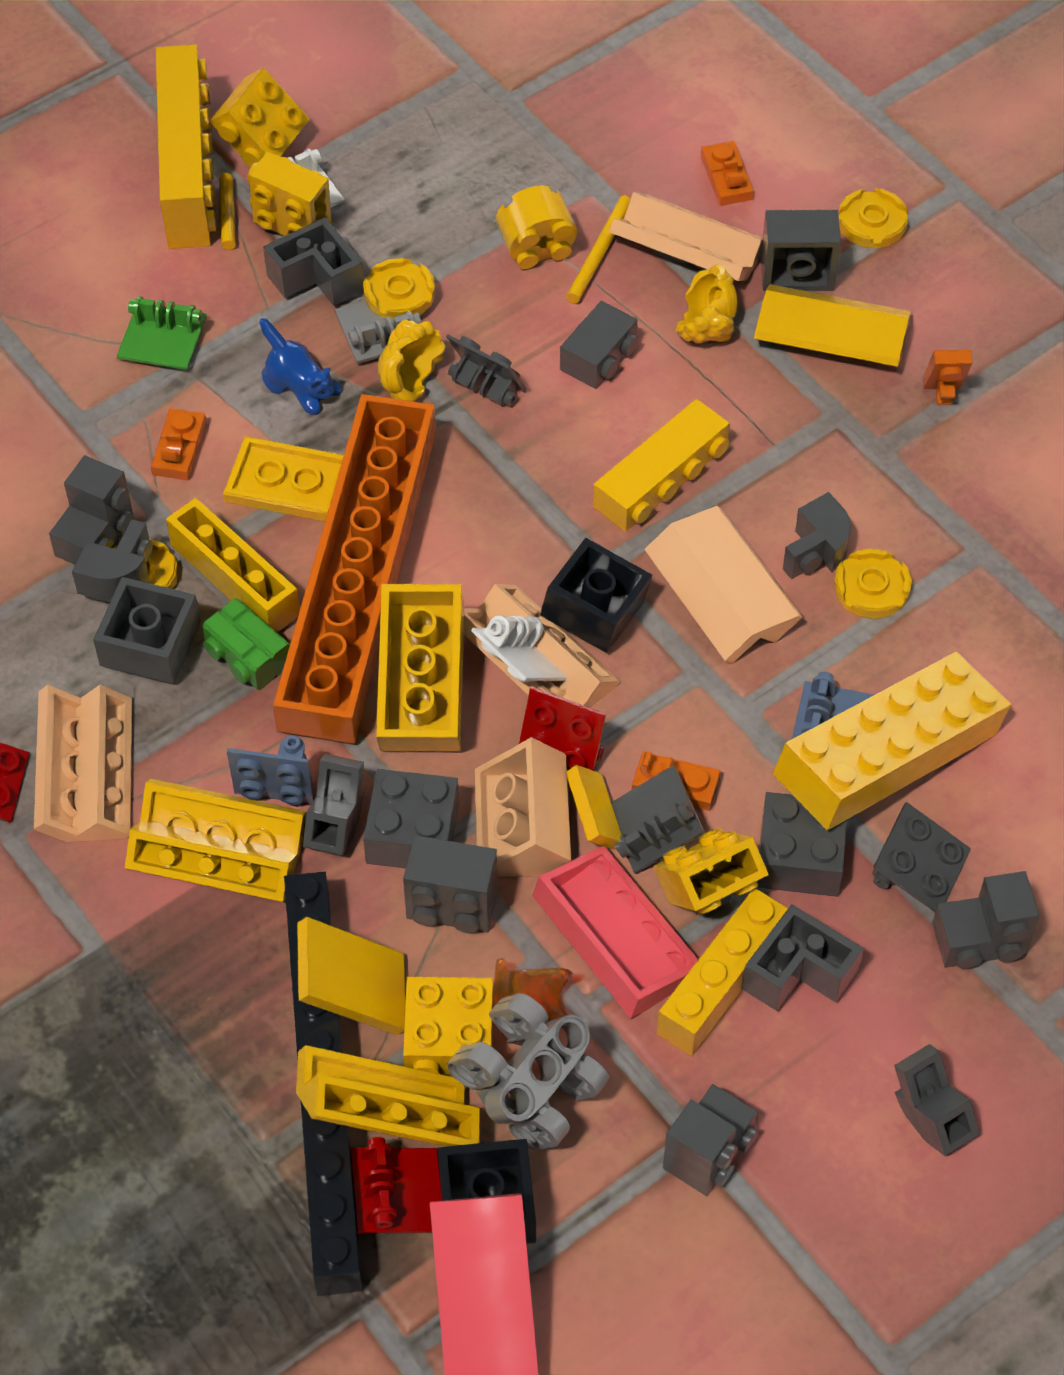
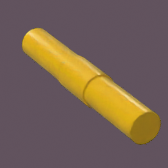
M223 173L219 176L221 246L225 250H232L236 246L233 176L229 173Z

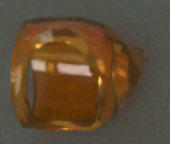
M497 959L494 975V1006L501 998L523 993L536 1000L548 1014L547 1021L569 1016L562 1007L561 992L571 979L573 972L566 968L509 970L506 967L505 959Z

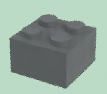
M766 210L761 250L763 291H766L770 284L803 291H834L841 245L838 210Z
M122 577L93 639L99 665L174 684L201 622L196 595Z
M377 769L363 838L366 864L406 868L414 835L453 841L459 808L458 778Z
M766 792L759 853L769 875L757 881V888L838 897L843 875L847 820L827 831L793 795Z
M414 835L403 877L406 918L424 926L440 924L455 927L457 930L465 933H474L476 931L488 933L498 891L497 849Z

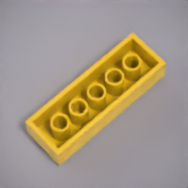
M197 44L156 47L159 189L168 249L211 246L210 232L216 231L215 210H209V207L215 205L214 185L208 184V181L214 179L212 158H207V155L213 154L211 133H206V129H212V124L209 122L211 120L210 108H205V105L211 104L209 83L202 82V80L207 79L206 58L199 59Z
M954 652L786 742L773 775L828 831L994 737L1011 703L960 654Z

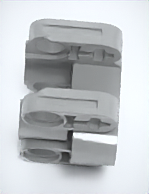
M518 993L501 998L489 1012V1016L497 1028L508 1038L506 1043L521 1045L519 1050L507 1063L503 1056L488 1044L483 1042L461 1046L446 1064L447 1069L461 1084L476 1090L477 1095L485 1105L487 1114L493 1121L499 1124H508L509 1130L517 1139H527V1146L529 1148L540 1150L556 1147L571 1128L567 1119L550 1106L548 1099L558 1087L570 1096L575 1097L576 1101L594 1098L610 1080L609 1074L600 1063L590 1056L583 1054L590 1042L589 1027L583 1019L578 1016L569 1015L547 1021L548 1014L545 1009L530 996ZM560 1028L564 1029L567 1033L568 1044L566 1047L559 1041L558 1034ZM534 1060L538 1062L541 1074L540 1080L532 1072ZM507 1093H510L514 1100L508 1097Z

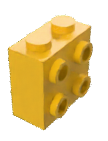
M263 67L246 76L209 122L216 128L221 138L237 151L243 162L251 167L255 162H259L267 151L281 157L310 118Z
M269 151L265 153L259 162H255L251 166L247 177L250 184V205L252 206L253 222L257 223L260 227L286 236L324 217L331 223L329 178L317 171H311L293 163L286 157H280Z
M717 828L699 837L700 843L689 849H686V846H680L663 854L664 861L653 866L668 903L685 908L686 910L698 911L699 914L716 909L722 904L720 899L732 893L742 895L758 887L757 881L769 875L753 836L738 834L736 831H722V828Z
M407 977L403 1050L404 1067L436 1074H451L446 1064L461 1046L483 1042L492 1047L493 1021L489 1016V1012L493 1009V978Z

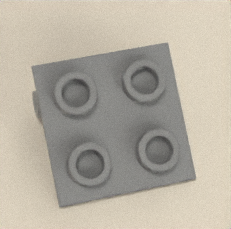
M365 301L335 309L357 364L379 358L381 352L388 344L390 334L402 320L406 319L417 324L421 323L419 313L412 314L411 311L394 317V320H391L390 317L382 318L372 312Z

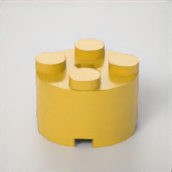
M544 185L529 187L511 196L513 202L505 208L502 204L496 214L497 225L511 258L517 262L519 268L524 270L530 269L539 261L550 258L560 261L571 254L572 249L570 246L576 239L577 228L560 191L557 190V193L552 192L550 186Z

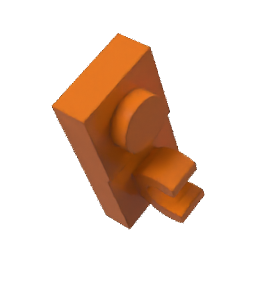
M735 141L702 146L700 157L719 205L723 206L753 200L754 190Z
M972 349L934 350L923 376L924 389H936L937 405H952V399H955V388H961L973 364Z
M169 408L152 461V475L189 481L207 424L205 413Z
M642 751L632 782V790L674 765L693 807L710 812L721 770Z

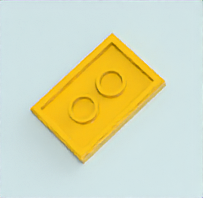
M244 436L223 492L224 502L325 522L344 455Z
M309 917L297 922L299 1001L395 1035L404 1032L406 1005L404 953Z

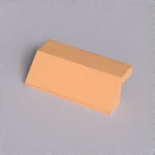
M633 192L624 219L613 218L609 230L610 233L708 270L714 265L722 264L733 279L737 281H747L761 259L763 237L645 193Z
M714 506L671 523L644 549L726 662L733 664L759 638L776 643L802 618V615L719 506Z
M494 584L479 609L464 608V635L527 695H529V690L532 686L590 708L616 688L620 682L568 632L540 616L541 608L517 585ZM499 615L508 617L535 616L539 618L544 626V630L534 646L558 667L568 679L566 681L521 682L507 671V664L481 647L482 641L471 631L472 628H486L491 619Z
M49 684L39 690L34 830L65 842L126 839L129 837L131 813V697L103 685H98L81 698Z

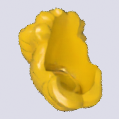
M717 264L709 270L698 272L694 276L690 288L685 293L688 311L683 315L684 320L679 321L675 328V332L685 341L693 340L697 344L707 341L723 343L731 338L734 331L733 318L737 311L738 301L733 285L734 279L722 264Z
M402 320L390 334L388 344L381 352L378 360V374L382 386L390 393L393 399L413 402L419 399L425 393L423 382L434 371L435 364L444 359L445 344L441 341L439 330H435L429 321L417 324L414 321Z

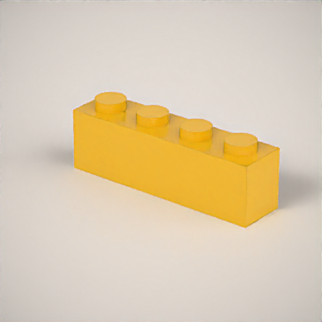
M696 398L593 484V507L625 532L636 523H643L657 505L662 501H669L683 483L688 479H695L709 461L713 458L718 459L725 453L729 446L730 423Z
M196 497L166 518L171 546L228 599L232 601L236 598L242 601L277 633L298 617L300 607L297 588Z
M756 888L752 890L658 1011L656 1034L692 1057L741 993L746 963L788 908Z

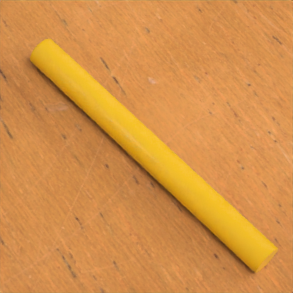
M626 195L620 196L566 294V299L569 302L577 304L580 301L615 234L609 232L613 218L624 219L630 197Z

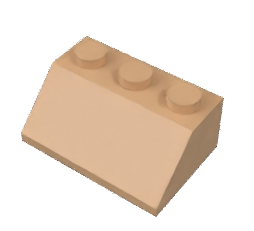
M532 737L475 768L477 846L497 849L498 877L541 876L571 861L566 754Z

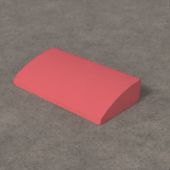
M604 845L538 877L532 896L630 1019L671 995L698 961V958Z
M516 1193L430 1202L445 1375H538L522 1194Z

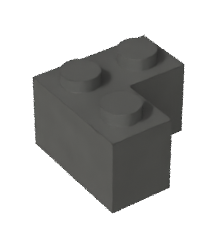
M326 217L263 246L267 276L284 298L315 283L333 306L364 292L362 261Z
M85 455L64 482L69 507L49 533L54 555L74 565L87 541L113 548L122 533H125L131 519L134 520L124 471Z
M1026 871L984 877L978 898L937 904L932 925L945 968L953 966L972 968L981 962L997 959L1002 962H1011L1027 954L1040 915Z
M791 904L746 963L741 989L778 1011L800 980L832 1001L837 1002L859 972L864 948Z
M712 1084L699 1103L692 1099L688 1102L666 1133L663 1169L705 1196L710 1194L715 1185L723 1187L735 1168V1164L732 1161L739 1150L746 1153L758 1135L759 1131L755 1129L757 1111Z

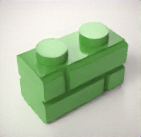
M234 598L222 608L220 613L216 612L204 622L202 626L205 637L203 645L206 651L215 660L223 658L229 664L232 674L239 682L245 684L248 681L257 690H261L274 680V676H279L282 673L290 644L239 599Z

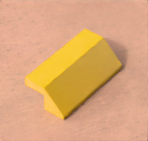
M770 284L765 291L754 339L898 367L911 311Z
M150 778L145 782L140 821L129 832L125 869L283 902L286 898L284 876L294 874L302 848L307 811Z
M307 1045L298 1051L296 1094L312 1119L442 1146L479 1143L480 1108L464 1105L465 1086L454 1077Z

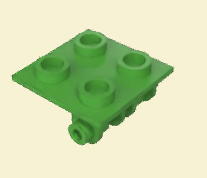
M138 296L136 299H130L128 312L133 315L119 348L117 359L187 370L207 313H202V310L196 309L195 305L185 306L170 301L167 307H165L164 300H158L155 305V300L144 299L141 296Z

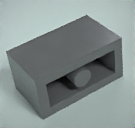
M601 300L560 346V370L597 389L606 378L610 379L615 374L619 362L626 355L630 356L635 351L639 342V336H637L638 319Z

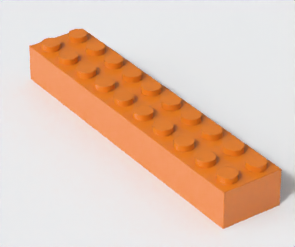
M361 394L273 703L277 732L355 744L379 653L382 584H397L436 436L434 404Z

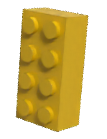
M382 584L376 731L380 751L461 752L464 596L462 584Z

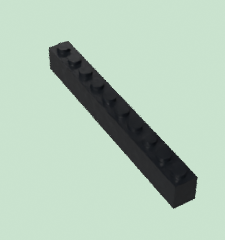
M326 871L284 876L297 1060L298 1051L305 1045L342 1053L339 1015L299 1001L297 922L309 917L332 926ZM301 1102L313 1276L317 1296L362 1292L349 1126L312 1119Z

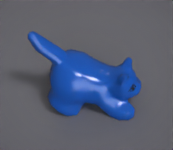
M266 318L260 319L259 324L262 333L272 346L261 373L265 386L272 393L281 394L289 388L295 394L305 412L311 415H318L321 410L320 400L327 399L331 395H340L342 393V386L332 379L330 368L327 367L321 370L312 360L308 349L298 341L285 340Z

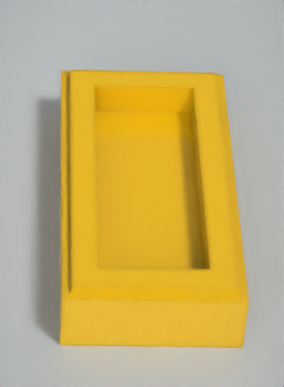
M575 765L566 772V776L587 841L600 846L604 845L614 850L616 849L615 844L620 841L622 834L602 774Z

